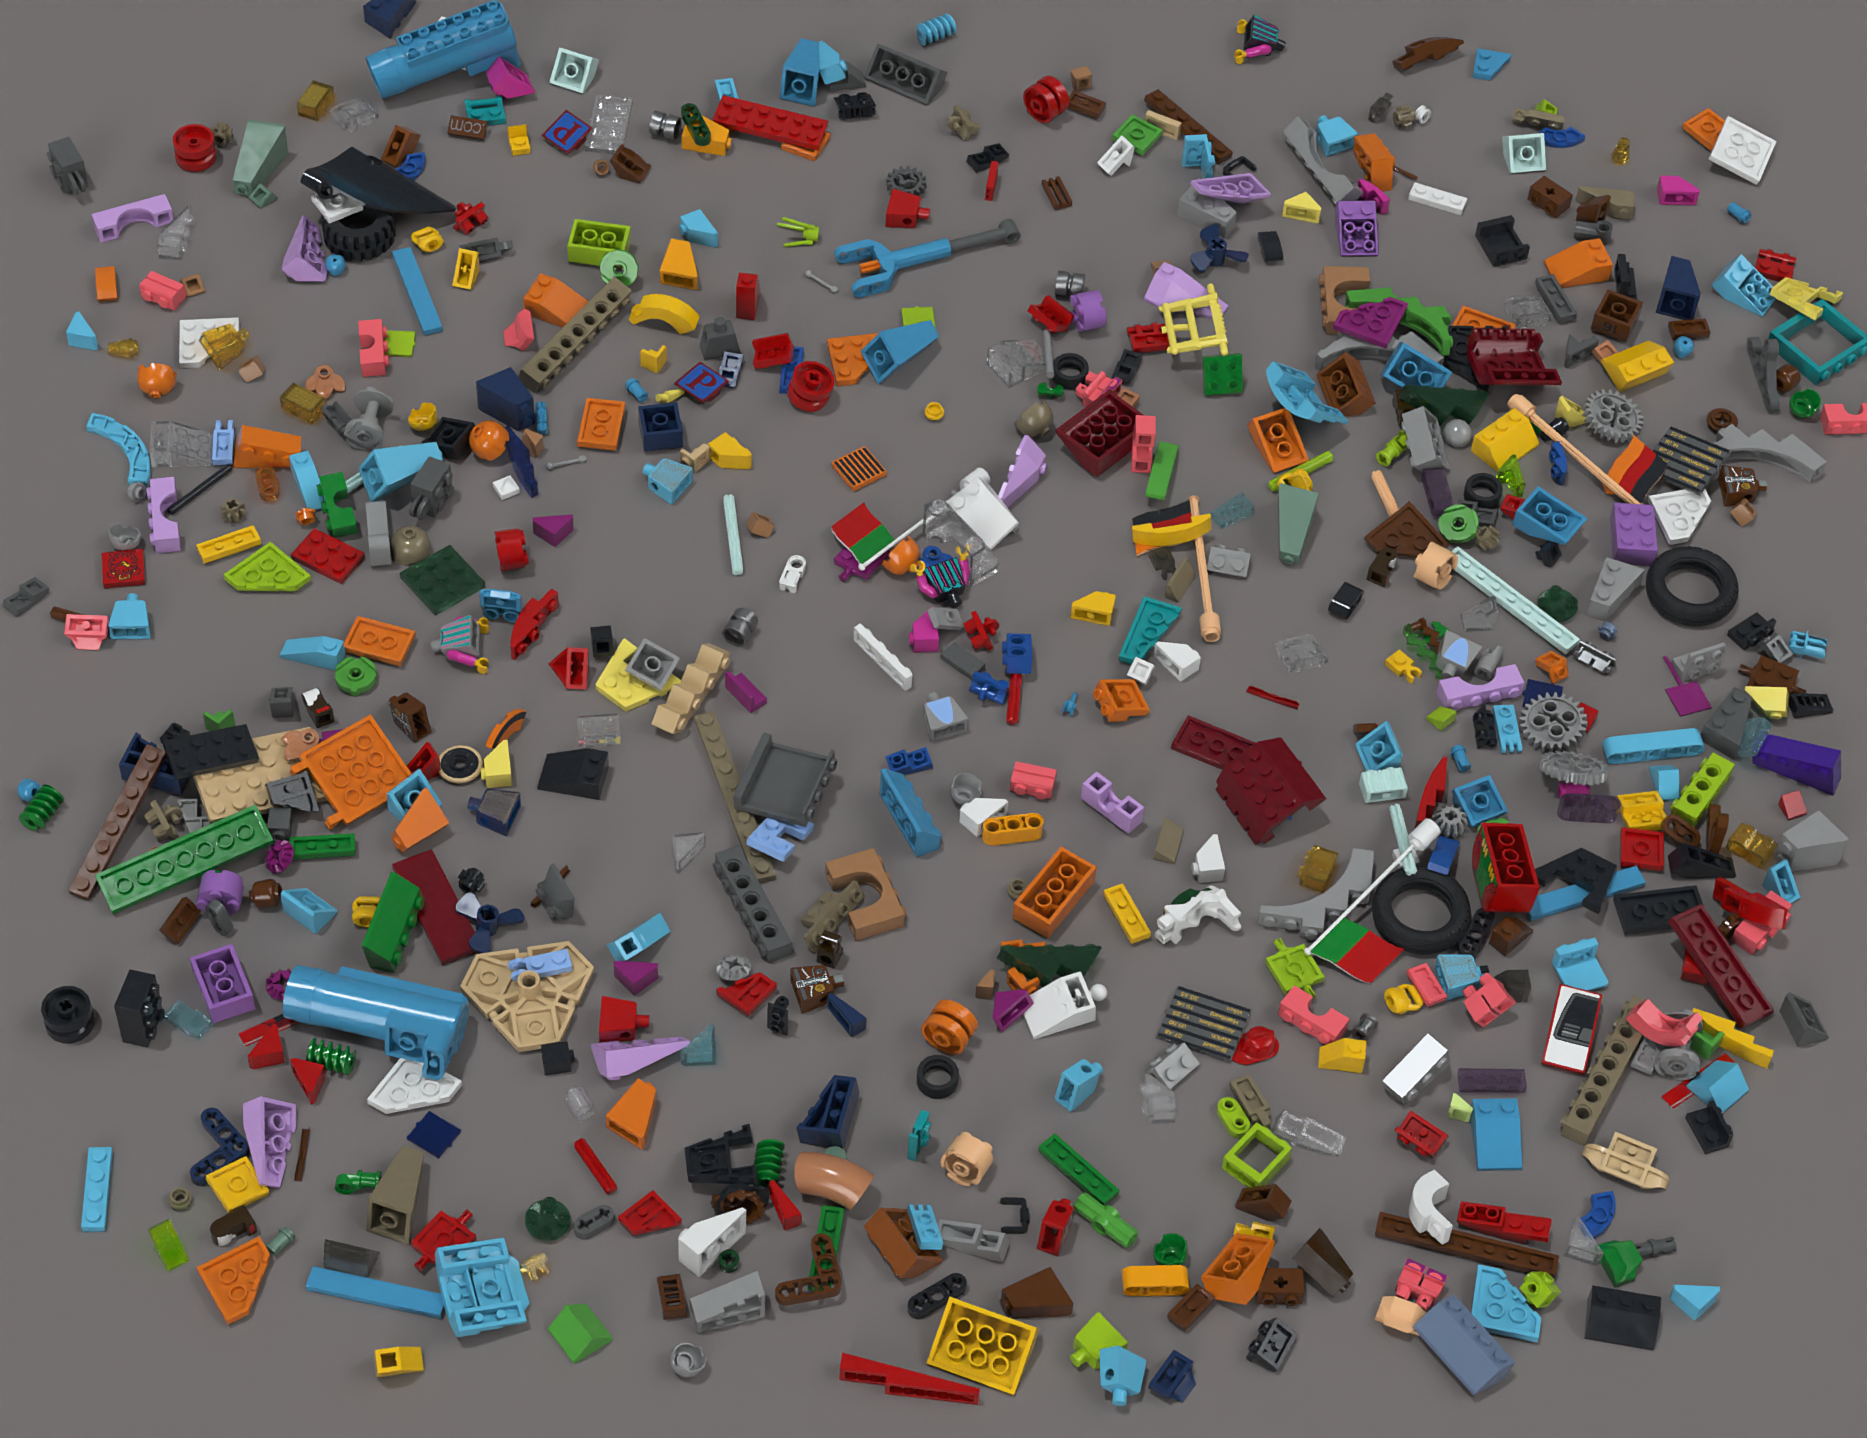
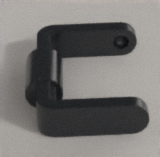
M1240 156L1223 168V175H1233L1229 171L1241 163L1252 171H1256L1257 167L1246 157Z
M1020 1197L1001 1198L1000 1203L1003 1205H1021L1020 1222L1022 1223V1226L1001 1227V1233H1025L1027 1223H1029V1209L1026 1207V1200Z

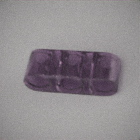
M1444 468L1423 469L1422 483L1431 515L1433 517L1442 516L1444 510L1454 505Z
M1567 793L1560 798L1557 816L1565 821L1612 823L1617 819L1621 803L1615 796Z

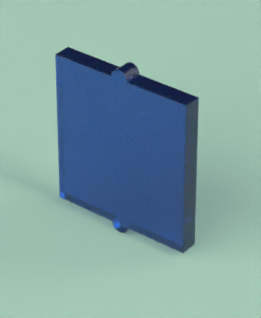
M1528 679L1526 690L1523 691L1524 700L1522 707L1525 708V704H1530L1531 699L1538 701V695L1545 698L1547 692L1550 697H1553L1555 692H1557L1558 697H1561L1563 686Z
M428 1111L420 1122H416V1127L407 1136V1140L439 1159L448 1147H452V1142L461 1133V1129Z

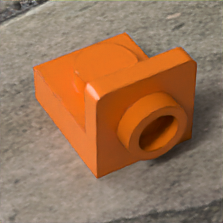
M1551 650L1535 658L1536 666L1549 672L1551 683L1554 684L1568 677L1567 660Z
M1015 967L1007 970L1006 983L1011 990L1025 989L1029 995L1039 990L1040 980L1038 977L1027 982L1024 974L1019 973Z

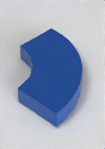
M1545 127L1539 132L1544 133L1545 146L1554 148L1575 146L1583 142L1586 136L1572 127L1565 130H1552Z
M425 152L407 154L404 164L395 170L414 181L424 170Z
M1613 1190L1591 1195V1211L1586 1216L1578 1219L1577 1224L1585 1242L1599 1237L1611 1224L1616 1206Z

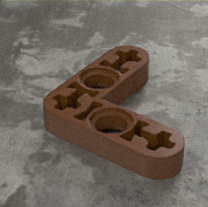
M1710 803L1708 805L1706 818V850L1719 854L1729 823V814L1721 813V805Z
M819 1233L811 1240V1251L817 1276L779 1283L775 1289V1299L780 1305L788 1306L835 1297L840 1293L841 1277L832 1240L827 1234ZM819 1242H823V1245H825L824 1254H821ZM830 1261L833 1266L830 1269H822L820 1263ZM828 1282H832L834 1288H830ZM819 1283H821L822 1291H819ZM806 1285H811L815 1290L811 1294H806L802 1291V1288ZM795 1288H798V1295H797V1296H796ZM787 1290L789 1296L784 1297L782 1291Z

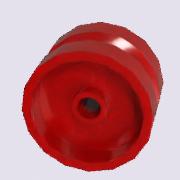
M1049 75L1039 79L1036 84L1029 86L1023 93L1026 109L1034 119L1041 123L1052 121L1069 107L1070 100L1065 87L1059 80Z
M190 124L179 128L174 133L172 139L175 158L180 168L186 171L197 172L206 170L215 163L217 156L214 136L208 127Z
M816 361L800 363L795 367L787 389L789 400L797 408L804 411L815 412L821 410L827 405L835 383L834 375L829 368Z

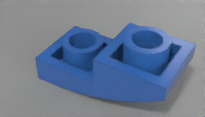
M1557 441L1552 443L1549 452V460L1553 463L1550 472L1553 479H1556L1559 486L1564 483L1567 471V460L1562 445Z
M927 747L907 754L904 749L885 756L889 769L901 774H910L933 768Z

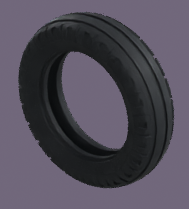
M1683 546L1667 550L1659 555L1648 569L1646 591L1649 600L1663 616L1676 623L1688 626H1705L1716 623L1730 613L1738 598V581L1731 566L1719 555L1713 554L1714 552L1706 549L1703 550V548ZM1677 569L1701 571L1716 582L1719 588V596L1713 601L1703 604L1685 602L1668 590L1665 584V577Z
M1416 866L1417 872L1410 876L1406 875L1404 868H1400L1390 873L1381 881L1373 896L1372 914L1379 932L1387 941L1410 953L1435 954L1451 948L1464 936L1470 923L1471 908L1465 890L1449 874L1445 875L1429 870L1427 866ZM1405 890H1428L1439 895L1447 903L1451 918L1447 924L1437 930H1415L1397 919L1392 909V901Z

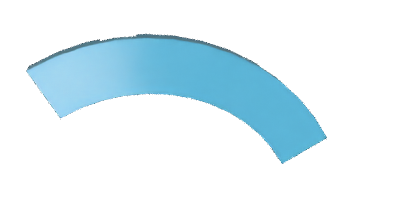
M91 413L86 426L87 432L110 439L124 451L130 464L128 485L141 482L145 487H148L151 466L147 449L140 437L128 426L116 422L111 417Z

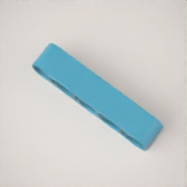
M1696 728L1612 736L1602 742L1607 762L1610 764L1695 756L1705 750L1701 734Z

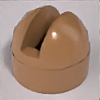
M599 159L594 162L593 169L597 174L605 175L609 171V164L607 161Z

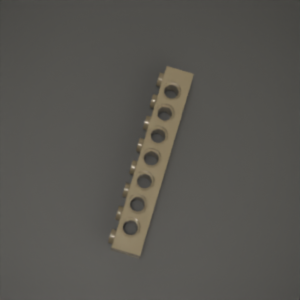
M613 277L521 369L518 377L522 383L534 393L540 388L545 389L550 382L549 379L552 376L554 378L557 377L562 370L561 367L569 365L573 360V355L575 353L579 354L584 349V344L587 341L590 343L597 335L596 332L598 330L602 331L607 326V321L610 318L613 320L618 315L619 309L621 307L625 308L629 304L632 290L616 277Z
M1633 995L1630 1002L1626 1001L1621 1010V1013H1623L1622 1017L1617 1016L1612 1027L1615 1029L1613 1034L1609 1032L1604 1041L1605 1049H1599L1595 1058L1598 1062L1595 1066L1591 1064L1586 1074L1589 1077L1587 1082L1582 1081L1577 1091L1580 1093L1579 1097H1573L1568 1108L1571 1110L1569 1115L1565 1113L1560 1122V1126L1563 1127L1561 1136L1585 1147L1644 1037L1625 1019L1634 1006L1644 1001V999Z

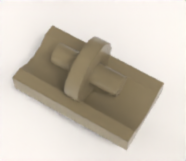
M954 105V111L948 117L947 127L949 130H956L964 141L969 140L970 135L977 134L979 125L977 122L970 121L971 114L968 110H962L959 105Z
M156 800L150 803L152 809L144 814V817L151 826L160 821L161 824L152 829L156 838L161 841L169 836L173 839L179 837L172 822L174 824L180 822L179 818L182 815L180 807H172L169 804L166 806L165 811Z

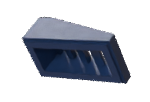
M833 993L828 994L827 1008L847 1033L854 1037L866 1029V1017Z

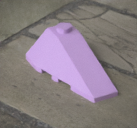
M1251 173L1191 180L1190 183L1202 195L1239 204L1256 202L1271 195Z
M1164 262L1156 271L1144 301L1160 307L1163 303L1169 304L1188 298L1193 299L1208 295V291L1181 269ZM1218 298V304L1221 305L1220 309H1222L1221 313L1224 314L1229 306ZM1210 306L1193 309L1197 316L1213 319Z
M1024 435L1015 454L1017 456L1015 463L1009 468L1007 482L1003 483L998 495L1007 508L1038 482L1041 474L1044 475L1047 469L1045 453L1028 435Z
M684 1037L655 1038L652 1040V1043H649V1041L638 1039L633 1040L631 1044L609 1041L591 1044V1049L599 1073L607 1077L608 1080H619L623 1075H629L690 1045V1040Z
M260 1096L243 1103V1126L259 1185L280 1188L286 1167V1153L291 1148L289 1141L291 1134L296 1129V1104Z

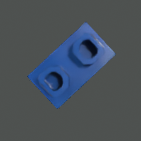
M977 671L973 673L969 691L978 694L979 699L985 701L987 698L1002 705L1005 702L1009 682L1003 679L997 681L984 671L982 673Z

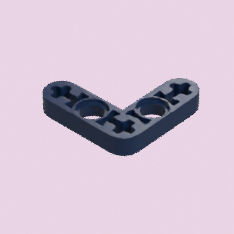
M217 1108L205 1109L201 1114V1122L204 1129L221 1147L191 1168V1180L196 1186L207 1185L206 1175L249 1154L246 1139ZM209 1117L216 1119V1127L212 1120H208ZM223 1130H229L231 1135L227 1138H221L219 1133ZM233 1142H235L238 1148H242V1151L234 1150ZM217 1158L226 1159V1162L221 1166L213 1163ZM198 1172H200L201 1174H204V1173H205V1176H204V1177H202V1176H200V1175L197 1176V1173H198Z

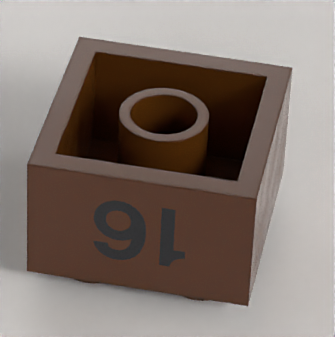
M1607 289L1594 314L1591 330L1627 342L1639 319L1643 302Z

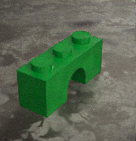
M343 472L319 476V484L316 487L318 496H322L324 501L321 502L323 514L327 513L328 519L325 520L327 531H331L334 538L356 534L357 525L352 507L340 508L335 505L337 501L348 498Z

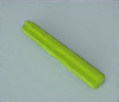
M1326 451L1284 474L1292 473L1300 468L1309 474L1333 461L1334 456L1330 451ZM1282 475L1268 482V488L1272 492L1279 489L1277 482ZM1284 480L1285 484L1288 485L1289 481Z

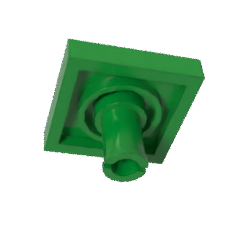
M1241 353L1227 354L1226 356L1222 354L1202 356L1203 394L1205 396L1243 392Z

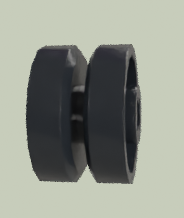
M62 986L52 990L42 1001L41 1013L48 1035L54 1041L72 1044L83 1040L94 1028L95 1018L89 996L82 989L75 986Z

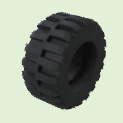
M363 206V210L330 224L321 215L325 245L328 246L332 253L335 252V254L341 255L348 261H351V259L356 262H361L363 259L368 261L372 260V257L377 258L381 256L382 252L385 253L390 248L396 236L394 212ZM355 223L370 224V226L361 229L347 227Z

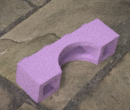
M165 194L91 214L93 226L100 243L119 238L122 228L132 222H147L154 227L174 222L172 208Z
M174 477L150 479L147 497L148 500L151 499V503H148L149 515H152V518H149L150 530H153V533H150L151 546L155 545L156 553L181 551L178 522L170 521L164 517L167 508L177 502Z
M1516 664L1496 668L1494 679L1484 685L1469 684L1459 676L1439 680L1436 694L1443 707L1456 711L1469 706L1497 702L1506 698H1516L1522 694L1524 681Z

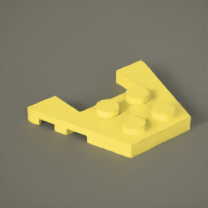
M1785 277L1772 287L1770 295L1811 319L1816 320L1822 315L1823 308L1810 302L1819 297L1836 304L1842 299L1843 292L1836 291V294L1827 292L1825 287L1820 286L1818 289L1808 287L1809 283Z
M624 638L595 684L598 692L627 712L648 703L649 699L666 695L667 691L672 689L673 684H679L681 680L671 673L663 689L659 691L625 671L628 666L627 662L632 659L638 648Z

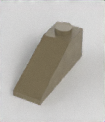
M1586 186L1578 187L1576 202L1581 204L1590 198L1609 195L1611 199L1606 216L1615 219H1632L1635 207L1634 191Z

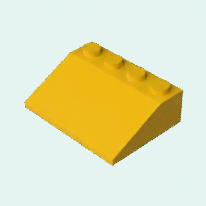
M949 1297L926 1364L1015 1395L1040 1328Z

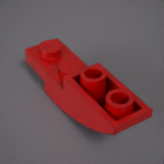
M551 588L539 601L532 597L520 612L511 635V659L516 660L519 655L525 653L527 647L532 642L537 641L540 636L539 625H542L546 617L558 608V592Z
M1723 877L1715 879L1712 898L1722 903L1721 908L1758 924L1785 929L1787 908L1758 892L1751 894Z
M1464 1201L1460 1203L1457 1223L1491 1237L1526 1244L1527 1240L1548 1243L1552 1227L1551 1218L1506 1212V1207Z

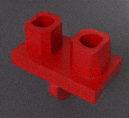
M463 202L457 204L458 211L454 213L457 217L455 219L456 224L453 225L454 230L458 231L460 229L468 235L475 228L472 223L473 220L479 226L485 224L488 220L487 214L483 211L485 205L482 202L474 207L470 203L467 205Z
M972 612V619L966 621L963 625L968 635L979 631V634L970 638L975 650L986 646L989 651L994 647L988 634L995 636L999 623L997 620L990 619L989 617H986L984 619L985 622L982 623L977 612Z

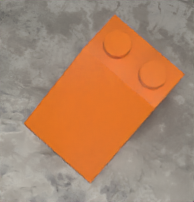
M1600 238L1581 241L1544 260L1549 275L1554 274L1561 288L1608 281L1613 267V263Z
M542 273L539 274L523 298L524 309L530 311L531 317L562 328L589 302L560 280Z
M1286 408L1253 418L1247 424L1256 447L1273 474L1303 464L1309 460L1292 415Z
M1236 1233L1201 1276L1205 1290L1213 1295L1216 1300L1247 1305L1259 1289L1275 1244L1274 1239Z

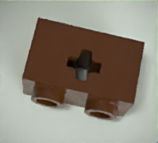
M1543 176L1530 186L1527 200L1554 218H1557L1570 208L1573 194L1546 176Z
M1266 1268L1259 1289L1255 1293L1256 1303H1263L1264 1305L1286 1304L1289 1306L1302 1304L1304 1297L1303 1269Z

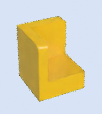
M662 345L658 352L652 349L649 351L642 349L640 351V366L654 373H658L667 362V346Z

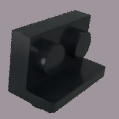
M1618 254L1614 267L1617 293L1627 297H1636L1634 269L1630 267L1629 262H1626L1625 254Z
M1756 612L1728 630L1727 636L1742 650H1746L1750 646H1756L1764 637L1771 636L1775 631L1776 620L1772 618L1767 621Z
M1714 1100L1709 1101L1706 1108L1686 1114L1685 1119L1704 1154L1729 1147L1733 1138V1130L1730 1125H1727L1721 1108L1717 1107Z
M1276 1317L1269 1321L1265 1320L1259 1326V1334L1248 1347L1249 1353L1246 1356V1359L1249 1361L1256 1358L1272 1372L1279 1370L1297 1336L1295 1331Z

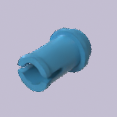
M1732 202L1727 208V212L1738 218L1740 223H1747L1751 218L1750 211L1743 209L1735 202Z
M630 378L625 383L626 390L631 392L639 402L645 401L648 398V392L641 387L639 380Z
M1455 745L1451 748L1450 755L1455 759L1459 772H1466L1471 769V764L1465 754L1466 748L1462 745Z

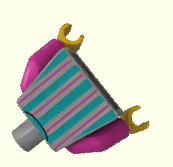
M470 614L465 617L459 616L451 623L443 625L441 627L440 639L431 641L433 652L442 651L450 661L459 662L471 667L475 665L479 673H487L488 659L480 658L476 660V658L479 657L480 633L487 634L489 632L488 619L482 617L477 621Z

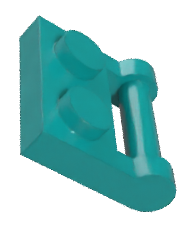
M497 95L495 98L471 101L470 99H464L467 118L485 120L488 122L487 126L506 124L501 95ZM497 105V106H494V107L472 109V108H475V107H484V106Z

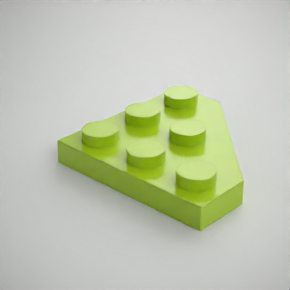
M271 541L223 574L224 580L237 591H297L311 581V575Z

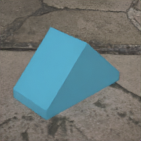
M79 311L75 312L66 331L68 345L97 350L96 335Z
M1671 765L1650 766L1649 771L1655 791H1658L1663 802L1674 801L1676 798L1680 799L1679 769Z
M1787 859L1768 869L1762 885L1768 892L1773 891L1789 903L1801 898Z
M1674 1284L1670 1293V1300L1695 1321L1716 1302L1720 1287Z

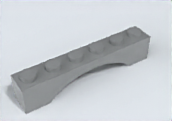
M1297 116L1283 131L1287 136L1286 141L1296 148L1295 153L1300 158H1304L1305 166L1314 171L1313 176L1324 184L1322 186L1323 189L1333 196L1332 200L1335 204L1338 201H1356L1363 194L1361 189L1347 176L1330 173L1324 167L1317 151V133L1308 121Z

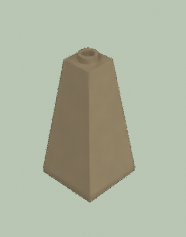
M404 1145L401 1147L368 1198L366 1231L409 1245L423 1169L424 1152Z

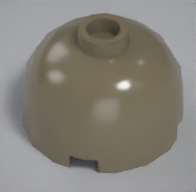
M1041 400V405L1038 402L1020 415L1023 418L1020 422L1017 419L1014 422V425L1022 434L1029 437H1035L1040 434L1043 437L1051 430L1049 426L1053 422V412L1046 401Z
M404 526L398 529L392 536L390 550L393 559L397 563L404 566H409V563L419 565L430 556L431 543L427 533L421 528Z

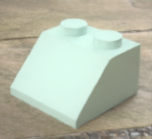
M559 47L549 83L584 93L595 77L599 59Z
M1544 133L1502 136L1503 155L1510 173L1546 170Z

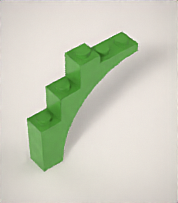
M1391 287L1346 291L1345 307L1358 308V306L1370 302L1374 304L1379 303L1388 297L1408 303V308L1400 324L1408 326L1427 337L1437 347L1442 356L1449 355L1450 347H1453V338L1448 333L1451 316L1450 313H1447L1445 306L1424 307L1423 304H1420L1418 297L1397 298L1393 294Z

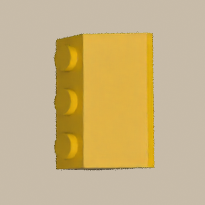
M1648 340L1601 360V363L1620 393L1666 374L1674 364V361L1664 346Z
M1513 408L1474 435L1471 452L1497 473H1501L1538 447L1540 443L1529 419L1516 408Z

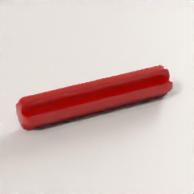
M1013 673L1010 675L1006 722L1011 725L1018 723L1022 674Z
M580 1138L575 1141L574 1148L606 1194L615 1192L617 1190L616 1183L586 1140Z

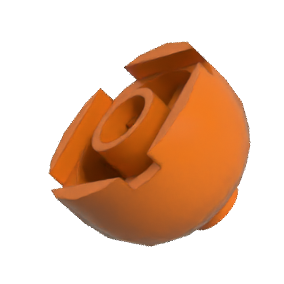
M150 363V367L144 368V364L138 367L137 383L139 388L148 394L149 397L161 398V396L170 393L175 387L177 371L173 372L172 367L157 363Z
M492 420L478 423L472 429L469 436L470 448L481 460L487 459L491 461L496 459L505 451L506 447L504 445L506 441L509 442V432L507 429Z
M907 535L906 539H903L890 552L888 560H884L881 565L896 575H904L908 571L913 573L910 570L911 564H915L916 568L919 566L917 563L920 558L919 546Z

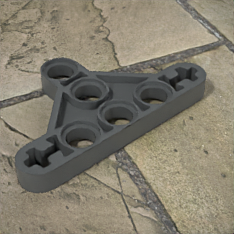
M1749 337L1747 339V352L1766 410L1778 411L1780 407L1776 381V359L1779 352L1777 339H1766L1762 346L1759 337Z

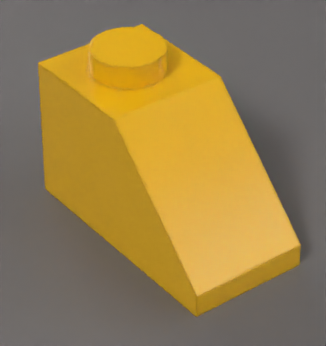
M1095 591L1072 602L1070 618L1110 626L1116 595Z
M1343 1038L1321 1046L1319 1048L1318 1068L1362 1073L1366 1056V1041Z

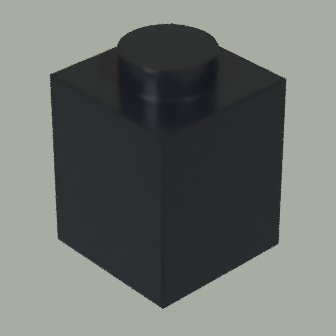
M611 625L590 627L593 657L613 656L614 648Z
M568 1041L541 1045L545 1076L571 1072V1063H575L573 1049L569 1050Z

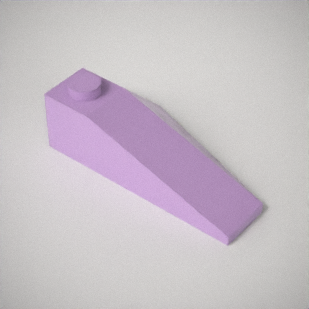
M305 215L301 217L285 254L282 270L295 281H325L327 268L322 259L325 256L324 251L320 249L319 245L322 243L319 226Z

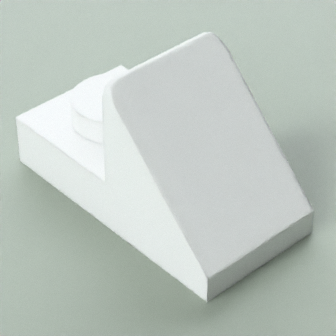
M1121 136L1097 163L1112 176L1123 163L1127 166L1131 165L1135 147L1124 136Z

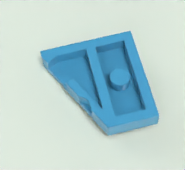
M1477 48L1472 78L1490 81L1496 73L1502 70L1506 62H1510L1511 54Z

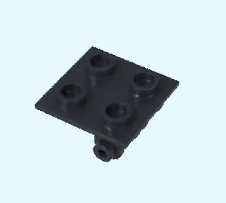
M860 92L852 96L841 94L839 97H834L840 110L838 111L839 118L852 119V114L853 118H856L857 108L859 118H861V108L862 117H872V115H875L876 104L871 95L866 92Z

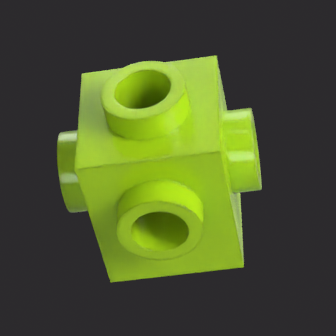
M1530 1272L1524 1277V1283L1519 1287L1524 1293V1298L1537 1308H1547L1561 1293V1290L1553 1283V1277L1547 1272Z

